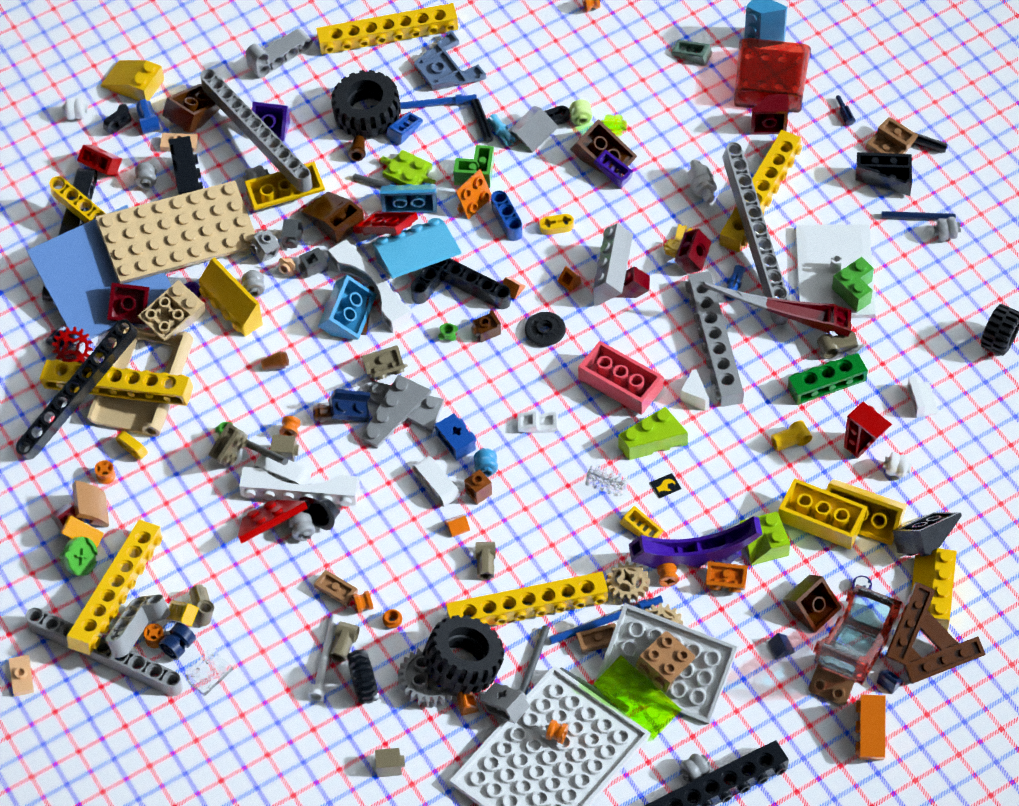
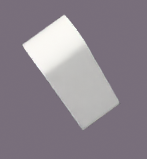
M262 454L254 465V468H262L276 479L292 484H306L312 475L308 468L288 460L286 465H282Z
M430 455L412 465L416 476L442 507L460 497V492L455 484Z

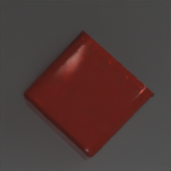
M752 38L739 40L734 105L736 107L754 108L768 95L787 94L788 112H801L812 48L807 44Z

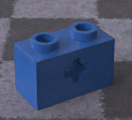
M455 413L435 423L437 437L456 461L476 450L475 442L477 439L474 433L466 429L463 419L458 418Z

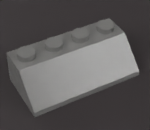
M619 223L607 227L603 232V241L600 247L601 251L593 286L594 305L596 306L622 294L633 233Z

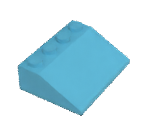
M432 218L425 224H416L411 226V229L402 230L399 235L382 236L372 242L377 263L392 279L462 254L446 223L440 218Z

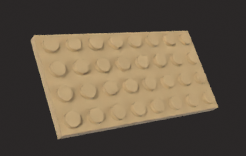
M235 180L96 216L95 218L118 283L120 284L206 262L214 257L217 259L250 250L251 241L254 234H256Z

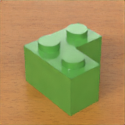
M476 145L474 159L455 158L453 171L454 185L461 186L475 172L481 169L490 188L495 161L494 146Z
M860 257L833 275L832 289L856 312L871 303L873 290L868 284L873 280L874 268L863 257Z

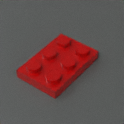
M374 212L353 226L354 234H363L364 236L370 234H377V236L391 234V236L401 234L403 229L412 226V223L418 220L417 212Z

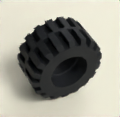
M1000 303L992 312L981 337V347L1004 356L1011 348L1018 334L1019 311Z

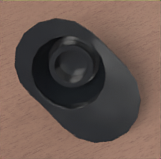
M304 496L297 500L305 501L308 509L302 512L310 514L314 526L326 531L334 527L335 519L340 514V509L336 508L330 499L316 500Z

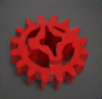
M76 326L73 327V331H70L68 327H66V332L60 330V337L54 336L57 342L52 343V346L56 347V349L52 350V353L58 354L55 359H62L63 362L84 363V358L89 357L88 352L93 351V348L89 347V345L93 344L92 340L87 341L89 334L83 335V329L78 332ZM69 335H77L79 337L73 339L70 338ZM63 340V341H64V348L61 349V351H60V344H61V341ZM70 343H72L73 345L77 344L75 346V351H73L72 349L68 350L70 348ZM85 343V350L82 354L80 352L81 346ZM71 355L75 356L77 359H68L65 357Z

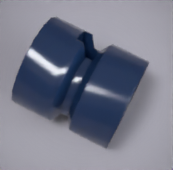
M177 622L169 631L170 635L166 634L158 643L160 649L173 660H179L186 652L185 648H189L197 639L190 628L183 623Z

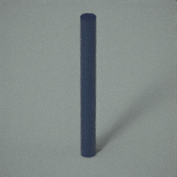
M881 212V218L938 220L948 217H955L956 219V213Z

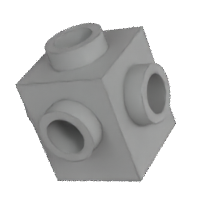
M270 230L259 231L254 234L250 244L253 254H256L261 263L276 257L281 247L276 236L272 235Z

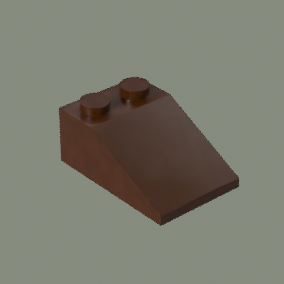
M197 84L167 97L162 116L190 133L201 128L220 108L203 91L202 84Z
M599 119L570 148L582 162L602 174L604 173L594 164V161L605 149L626 166H629L637 158V155ZM606 158L602 163L605 164L608 159Z

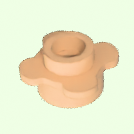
M281 257L278 260L280 263L278 271L287 274L289 277L294 276L293 271L296 269L294 260Z

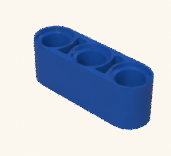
M502 190L493 192L491 195L492 211L505 235L511 241L521 239L523 235L522 220L508 195Z

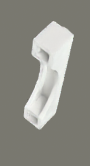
M346 239L328 250L329 261L340 273L359 278L369 286L374 287V291L382 304V321L393 333L412 322V310L409 305L404 304L399 294L390 289L389 283L385 279L382 280L378 271L369 265L365 256H361L358 253L354 244L351 245Z
M243 467L239 484L241 497L248 499L264 498L266 500L297 501L299 498L306 496L316 500L327 498L334 504L345 507L357 506L360 488L359 476L339 474L321 483L298 485L276 479L264 469Z

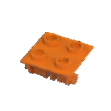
M481 169L475 172L455 191L460 201L457 210L459 213L464 212L467 219H470L491 199L492 194Z

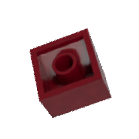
M787 94L768 95L752 109L750 135L779 134L781 130L787 131Z

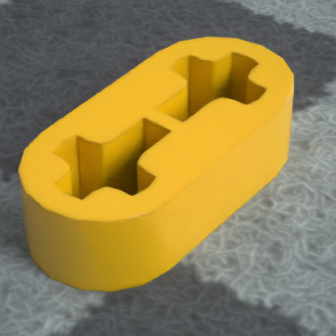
M570 214L543 217L539 222L540 232L544 235L569 232L574 228V218Z
M122 431L115 437L117 443L136 459L142 460L148 454L145 446L127 432Z

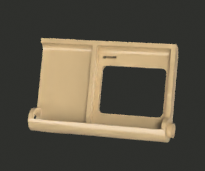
M129 327L126 328L123 333L128 332ZM136 327V338L113 364L115 368H128L137 342L144 340L172 346L173 349L164 372L170 375H180L183 372L194 339L190 333L182 331L164 341L154 331ZM95 395L87 419L97 425L157 437L163 429L171 404Z

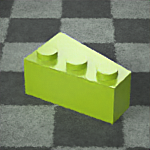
M666 406L618 434V448L629 460L652 455L653 452L660 450L668 451L671 447L688 445V432Z

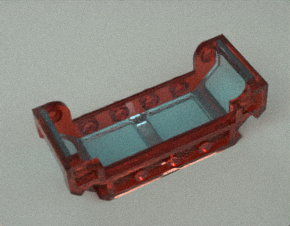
M857 584L853 591L850 590L846 597L848 606L842 617L839 616L837 618L835 627L832 626L828 637L826 636L821 641L816 642L813 652L816 653L814 663L817 668L863 685L887 645L892 627L897 621L902 602Z

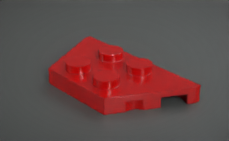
M271 500L266 502L263 507L249 511L241 520L238 533L240 543L242 544L308 509L305 501Z

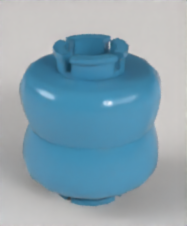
M482 448L474 454L475 472L480 469L486 477H490L497 472L498 463L495 451L489 448Z

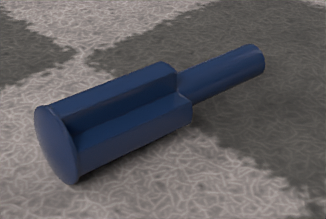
M836 95L835 98L840 106L839 112L847 126L853 125L856 119L849 106H845L841 96Z

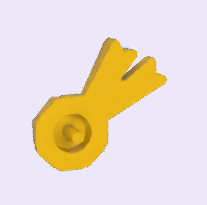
M678 224L675 239H668L664 244L663 249L666 255L673 258L676 257L684 232H687V225L682 226Z

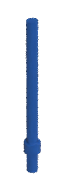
M455 94L453 97L400 102L401 109L455 103L456 105H462L464 102H471L472 99H476L477 94Z
M660 595L647 601L644 599L638 601L633 606L643 610L649 609L651 605L656 606L659 603H663V598ZM622 610L550 636L549 640L551 644H555L576 636L578 632L619 619Z

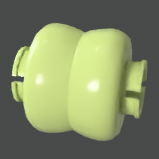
M577 99L570 104V117L574 124L585 125L591 121L593 116L591 105L588 101Z

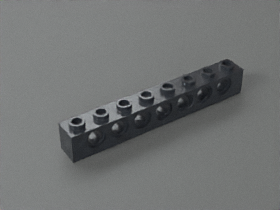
M774 740L644 806H715L721 802L726 803L733 796L739 793H746L752 786L764 784L770 777L785 773L788 769L789 759L777 740ZM767 763L770 766L764 767L761 764ZM750 772L752 775L746 776L743 773ZM726 781H731V782H733L734 784H732V785H727V784H725L724 782H726ZM708 790H713V791H715L716 793H714V794H709V793H707L706 791H708ZM695 799L697 802L690 803L688 800Z

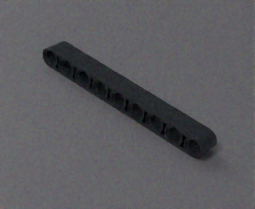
M78 168L73 182V186L91 201L98 178L97 170ZM69 197L68 200H74L75 197ZM66 208L58 236L85 223ZM83 208L81 211H84V212H85V211H88L89 209H88V208ZM43 285L42 300L53 302Z
M122 319L115 324L17 441L15 448L18 454L31 460L41 452L136 338L137 329L132 323ZM129 327L128 332L123 333L124 330ZM117 342L116 346L111 348L112 344ZM104 357V360L99 363L100 358ZM92 371L91 376L86 378L87 374ZM80 386L79 390L74 393L75 388ZM67 401L66 406L62 407V404ZM55 416L54 420L49 423L50 418ZM42 431L41 436L37 437L38 432ZM30 445L29 450L24 452L25 448Z

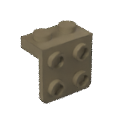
M398 345L361 356L367 377L373 378L376 381L387 378L386 374L391 373V375L405 372L404 368L408 367L407 363H403Z
M228 422L208 455L220 464L229 467L237 460L239 450L246 446L249 435Z

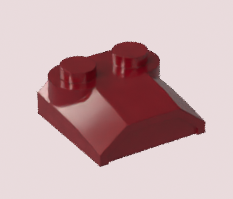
M112 283L107 320L118 322L119 320L126 319L133 324L145 325L138 315L147 308L150 287Z

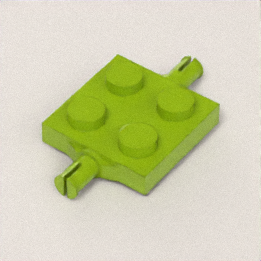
M401 150L393 159L387 158L384 155L380 158V163L388 165L383 171V177L396 184L420 185L422 183L435 184L436 182L435 179L427 176L433 169V164L407 151Z

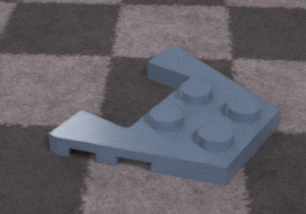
M452 30L448 31L443 39H439L431 50L428 49L414 62L415 68L432 90L487 79L486 73L479 64L461 71L447 53V50L460 45L459 39Z

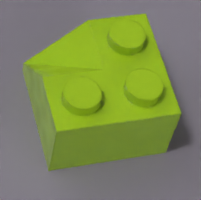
M778 511L757 516L760 519L763 535L745 547L751 566L789 556L790 541Z

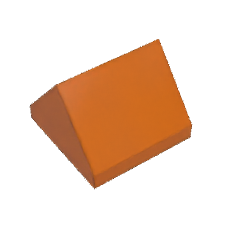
M568 266L564 267L557 280L570 292L582 283L580 276Z
M505 277L502 283L509 287L511 298L516 299L526 287V285L511 277Z
M464 514L445 520V524L452 537L470 531L467 517Z
M458 693L457 702L461 716L479 711L475 693Z

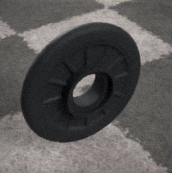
M552 312L536 313L525 324L527 338L539 346H551L558 343L566 332L564 320ZM543 326L550 327V330L547 332H543L540 330V328Z

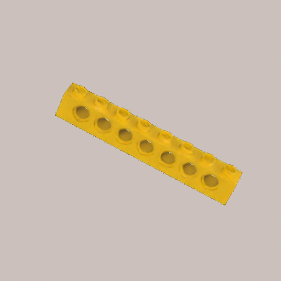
M454 3L317 27V39L321 55L444 33L450 30L455 31L458 30V17Z
M784 130L780 131L752 178L763 216L765 208L769 207L772 202L773 194H777L780 182L786 179L788 168L793 167L795 156L801 153L803 147L800 136ZM736 206L720 233L719 245L740 252L743 246H747L748 241Z
M57 359L46 360L39 379L44 389L60 391L82 364L78 362H63ZM112 366L89 394L188 406L193 384L189 377L182 374L170 375L165 372L154 373L148 370L137 371L130 368L121 369ZM92 371L87 374L86 378L91 376ZM80 386L76 387L74 392H77Z
M140 519L137 521L67 635L68 648L87 655H91L93 650L98 648L102 635L108 632L110 622L117 617L119 607L126 602L130 589H134L136 579L139 575L143 574L145 565L148 560L152 559L155 548L160 546L163 539L160 526Z
M603 571L449 602L446 603L447 615L450 618L456 615L460 617L472 615L470 618L480 619V622L483 624L487 623L490 626L503 625L511 621H523L530 617H543L550 613H562L569 609H582L589 605H601L608 602V588Z

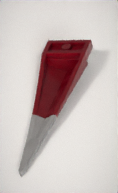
M704 283L703 285L704 288L826 333L833 331L838 335L847 337L851 333V310L836 304L784 300L740 292L710 283Z

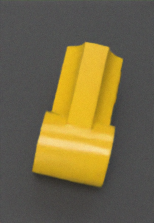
M803 420L796 421L788 429L771 435L773 447L777 451L796 444L804 446L813 438Z

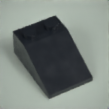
M932 512L892 530L897 553L906 554L907 556L920 554V556L931 555L933 550L942 545L962 517V513Z

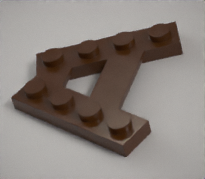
M915 582L885 655V657L904 666L910 684L986 655L979 636L958 643L933 617L928 608L935 590L919 582ZM919 630L939 649L938 652L923 658L916 652L913 644Z

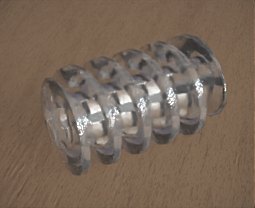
M599 464L595 469L591 465L584 483L587 487L592 484L593 489L599 487L600 492L606 490L608 495L613 493V496L617 498L619 496L622 497L626 491L629 476L626 475L624 479H621L622 473L620 472L615 477L614 470L607 474V467L600 471Z

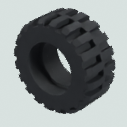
M359 70L358 73H350L348 77L342 78L341 83L338 82L332 91L331 105L335 122L341 130H344V133L352 134L353 137L361 135L368 139L371 136L373 138L378 137L381 133L383 135L387 133V128L400 118L401 104L397 86L389 76H385L384 73L379 71L375 73L374 70H369V72ZM364 99L380 101L370 109L361 110L353 107L354 104Z
M459 615L452 616L451 618L447 617L438 622L434 629H432L423 650V662L427 666L426 670L429 675L433 676V680L436 683H441L443 688L452 689V692L455 693L463 692V694H470L473 692L474 694L487 689L494 682L504 661L505 650L500 638H497V632L495 630L492 631L487 623L483 624L480 622V619H472L466 615L463 617ZM450 648L466 650L477 661L464 660L455 655Z

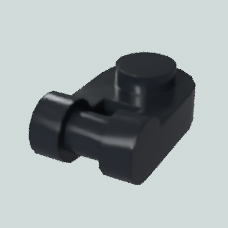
M126 104L119 105L118 110L104 120L103 129L108 134L116 133L131 122L132 117Z

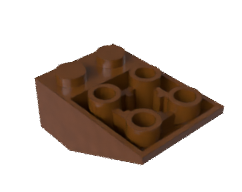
M330 191L323 194L301 211L307 219L336 244L354 232L353 226L364 219L363 210L354 202Z

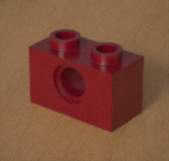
M699 228L684 232L674 261L687 274L701 271L712 242Z

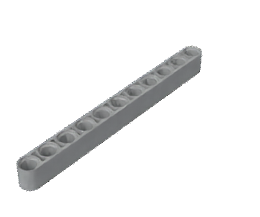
M203 70L200 73L203 91L298 191L307 192L311 190L312 179L310 170L214 70Z
M730 142L724 150L722 160L764 296L776 298L775 296H777V299L790 300L743 149L739 143ZM770 312L772 321L775 324L784 325L787 323L788 318Z

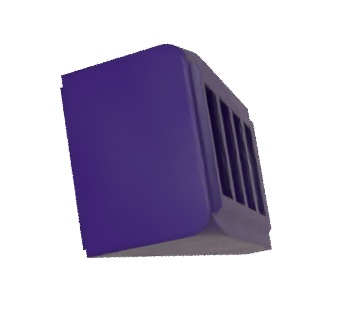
M606 149L594 161V164L620 189L632 178L633 170ZM606 158L608 159L605 164L602 163Z

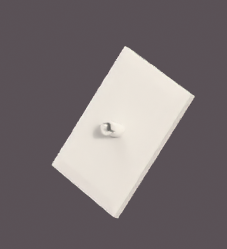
M870 224L796 225L799 301L836 304L850 309L851 318H876L874 277L872 282L868 284L873 290L871 303L858 312L853 310L832 289L833 275L860 257H863L873 267Z
M624 603L596 680L710 724L739 646ZM665 631L673 635L695 655L694 661L674 680L671 688L666 693L662 689L656 688L653 681L647 676L642 675L635 666L639 656Z

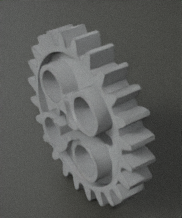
M417 648L416 655L410 652L409 658L404 657V663H400V669L398 670V684H400V690H404L405 697L411 695V702L418 699V705L425 702L426 707H428L430 702H433V705L437 707V702L440 701L442 705H445V699L451 702L452 695L457 697L458 693L452 692V689L438 687V685L442 686V684L436 683L433 680V676L431 690H427L429 673L426 670L427 666L423 662V652L419 648Z

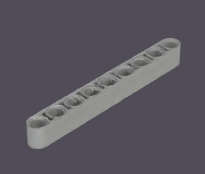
M37 607L30 608L26 612L25 618L32 632L68 648L67 635L73 627V623ZM103 637L100 639L98 648L94 649L91 655L75 651L169 696H178L183 691V684L179 673L131 650L123 657L114 658L106 639Z

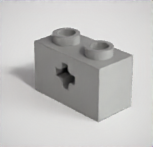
M496 682L479 699L488 714L514 724L530 707L526 700V695L521 690H514L508 685H501Z

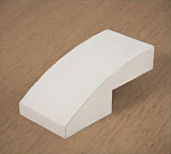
M535 410L517 414L519 432L548 433L559 431L557 411L538 414Z

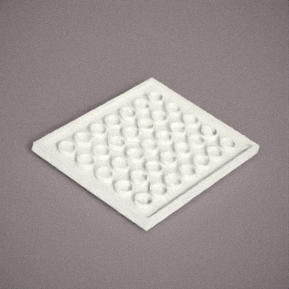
M553 665L526 695V700L530 705L527 711L515 724L504 720L450 779V784L479 806H591L651 737V733ZM552 719L556 720L558 724H568V732L563 744L558 743L554 739H546L547 729Z

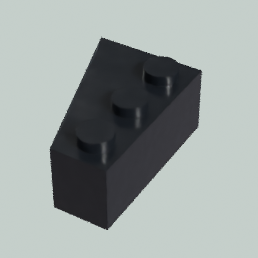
M190 136L169 139L178 194L181 195L204 189L203 183L198 181L201 178L200 167L196 168L195 166L199 162L197 154H193Z
M857 152L855 180L911 196L912 154Z

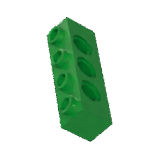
M859 353L846 355L842 359L829 361L822 366L812 367L807 371L788 377L787 388L796 405H800L867 381L868 369Z

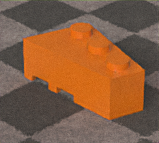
M861 694L859 700L855 702V712L858 713V721H855V733H858V741H855V754H859V760H884L886 748V695Z

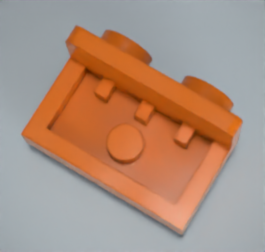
M708 561L705 585L709 586V590L721 591L722 587L729 588V592L741 593V590L746 589L748 566Z

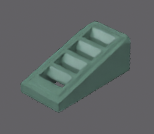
M677 40L671 54L697 64L707 65L712 55L710 44Z

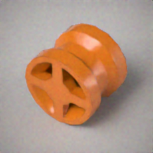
M582 0L586 12L592 8H600V0Z
M284 416L281 421L282 426L279 429V434L295 436L297 438V429L300 427L301 421L294 416Z
M108 460L96 463L94 470L97 481L101 484L112 483L116 477L113 464Z
M664 563L657 567V573L660 575L659 584L661 586H673L679 582L678 575L676 574L677 567L674 563Z
M368 590L360 595L357 593L353 594L358 614L362 613L365 609H374Z
M150 624L144 629L145 642L150 648H160L158 643L165 636L164 630L159 624Z
M552 719L547 729L546 739H554L558 743L563 744L568 732V724H558L556 720Z

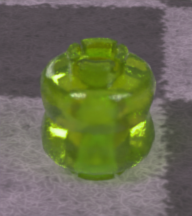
M606 114L604 120L601 119V122L618 137L623 135V131H627V120H624L621 114Z

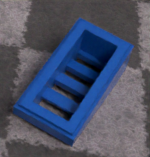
M411 112L406 113L387 128V139L401 145L423 123V119Z

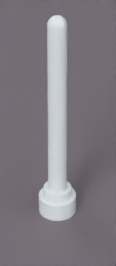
M337 614L331 615L316 681L309 689L308 697L313 701L324 700L326 691L323 683L339 619Z

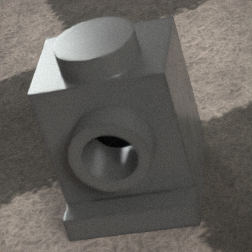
M283 219L282 246L283 248L290 249L297 248L298 241L302 240V220Z
M319 247L299 255L300 263L298 268L301 274L306 273L307 277H311L322 271H328L327 259Z

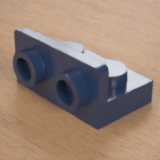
M335 389L329 398L331 418L368 422L370 416L367 402L371 397L370 392Z

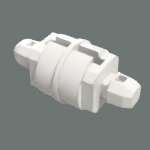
M694 158L690 161L691 169L687 172L691 188H693L696 196L703 197L707 203H712L715 199L714 192L717 190L714 175L707 165L701 164L700 160Z

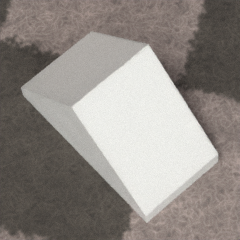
M694 369L681 389V401L706 411L709 410V398L697 370Z

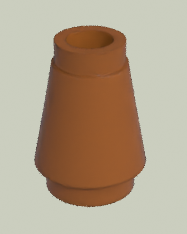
M280 350L261 359V365L263 370L286 369V366H290L287 352Z

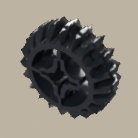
M358 649L348 653L347 662L358 702L362 705L377 701L379 694L367 651L365 649Z

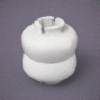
M81 97L75 99L67 98L65 104H62V109H65L62 110V113L66 115L68 120L84 119L86 113H89V108H87L88 102L85 103Z
M891 452L889 457L885 456L882 468H886L885 473L887 475L904 478L906 473L910 474L912 462H909L908 455Z

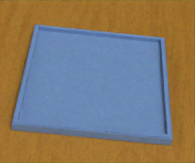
M125 205L111 212L127 209L129 207L128 205ZM95 219L27 250L30 260L66 327L70 331H73L74 326H76L78 332L83 329V335L89 334L88 341L110 331L115 326L117 321L107 320L111 285L112 283H118ZM165 273L124 283L150 287L147 307L172 286ZM71 335L73 339L79 337L77 335Z

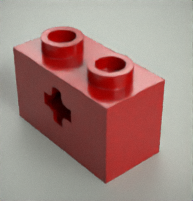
M82 144L77 161L105 175H117L123 158L93 144Z

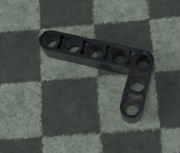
M451 258L424 267L411 284L412 301L416 304L425 303L441 282L444 281L498 309H507L511 305L509 287Z

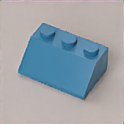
M751 0L746 6L744 42L759 49L784 44L788 7L774 0Z
M436 184L381 186L382 212L437 213Z
M344 276L335 282L318 327L331 336L358 340L377 294L350 276ZM367 296H369L368 305L366 307Z

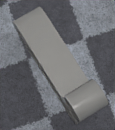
M297 28L265 49H262L257 43H253L246 49L247 65L258 77L263 78L308 50L313 41L302 29Z
M163 595L140 596L128 604L106 637V642L114 658L123 657L130 652L149 622L161 621L170 615Z

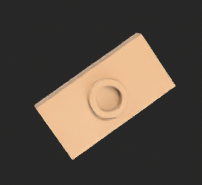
M162 133L160 150L170 151L169 139L190 136L192 150L196 152L198 134Z
M29 655L9 658L14 697L35 693Z

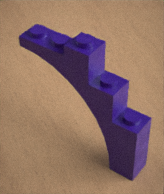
M752 516L732 528L715 534L687 539H661L640 535L629 543L628 546L631 562L657 569L659 565L664 563H674L676 566L681 563L694 568H700L711 559L731 564L742 556L741 550L763 534L760 519Z

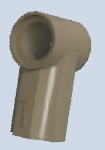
M851 331L849 337L844 335L833 336L828 333L817 339V344L825 359H831L841 351L858 347L857 337L853 331Z
M475 542L477 578L482 581H488L494 578L496 542Z
M197 584L189 589L192 605L199 608L194 621L200 626H207L211 623L215 606L210 601L207 588L202 584Z
M343 621L338 622L335 630V640L329 653L330 658L336 662H346L352 644L356 643L360 626Z

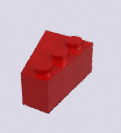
M863 401L847 415L843 447L859 458L893 424L880 415L873 406L867 405Z

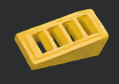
M633 506L619 523L638 537L640 535L650 537L648 534L654 530L655 533L651 537L658 538L664 532L660 526L636 506ZM640 521L642 524L638 527L636 524ZM648 526L649 528L644 532L642 529Z
M171 600L168 607L170 615L166 619L192 626L199 608L186 602Z

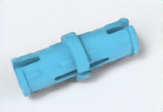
M497 114L490 115L493 120L489 117L487 120L493 127L494 133L500 136L506 146H511L510 140L514 143L515 138L508 131V126L501 122Z

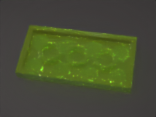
M622 655L593 684L623 714L651 733L650 738L653 741L682 710Z

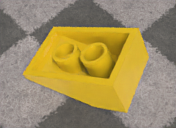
M118 60L102 82L101 87L137 101L143 99L149 101L165 80L161 65L148 60Z

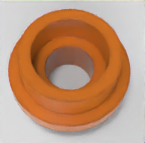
M389 609L384 613L382 620L387 628L394 629L402 624L403 618L402 614L396 609Z

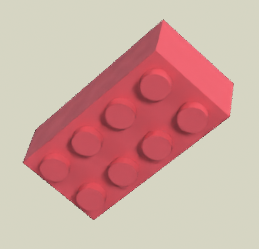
M602 341L596 344L578 366V379L640 415L645 412L663 389V376Z

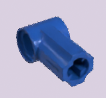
M146 99L139 100L136 104V110L142 133L146 134L160 130L158 118L154 114L151 102Z

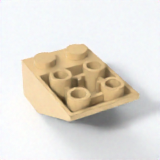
M177 280L142 311L138 317L165 341L178 332L190 327L205 314V303L182 282Z

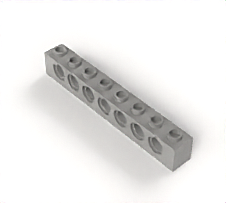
M705 271L688 274V282H685L686 292L691 295L689 302L690 307L695 310L693 317L694 322L699 325L697 328L699 339H703L702 351L703 354H707L706 366L712 372L710 373L711 384H715L716 387L714 389L715 399L719 400L721 407L744 403V390L717 293L703 287L704 283L714 285L711 272Z

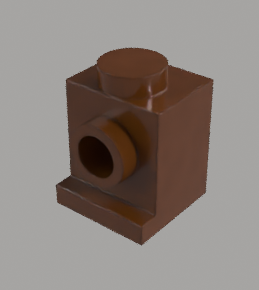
M493 310L489 311L487 315L472 320L473 326H471V331L474 337L479 338L481 343L501 335V323Z

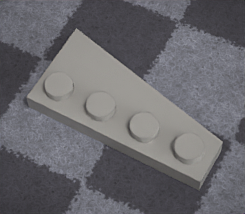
M398 374L362 434L361 440L379 448L395 432V429L408 418L407 416L414 409L416 410L421 405V402L432 393V390Z
M372 381L367 391L371 395L368 401L380 406L391 385ZM429 395L416 410L414 409L407 416V419L418 427L419 425L424 427L427 432L432 434L435 423H437L444 406V399Z

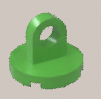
M81 536L74 537L68 541L64 550L60 553L59 559L70 574L86 576L94 570L97 564L95 560L98 550L91 539Z

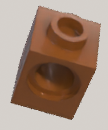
M480 469L464 480L465 492L477 505L493 495L492 482Z

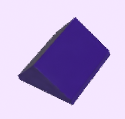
M252 101V111L281 141H285L290 125L288 105Z

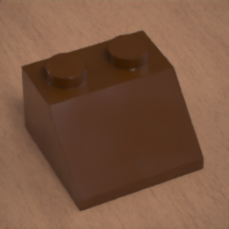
M809 574L782 599L791 615L813 633H816L842 608L824 577Z

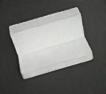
M916 375L908 376L907 390L916 418L938 415L939 410L930 382L918 383Z

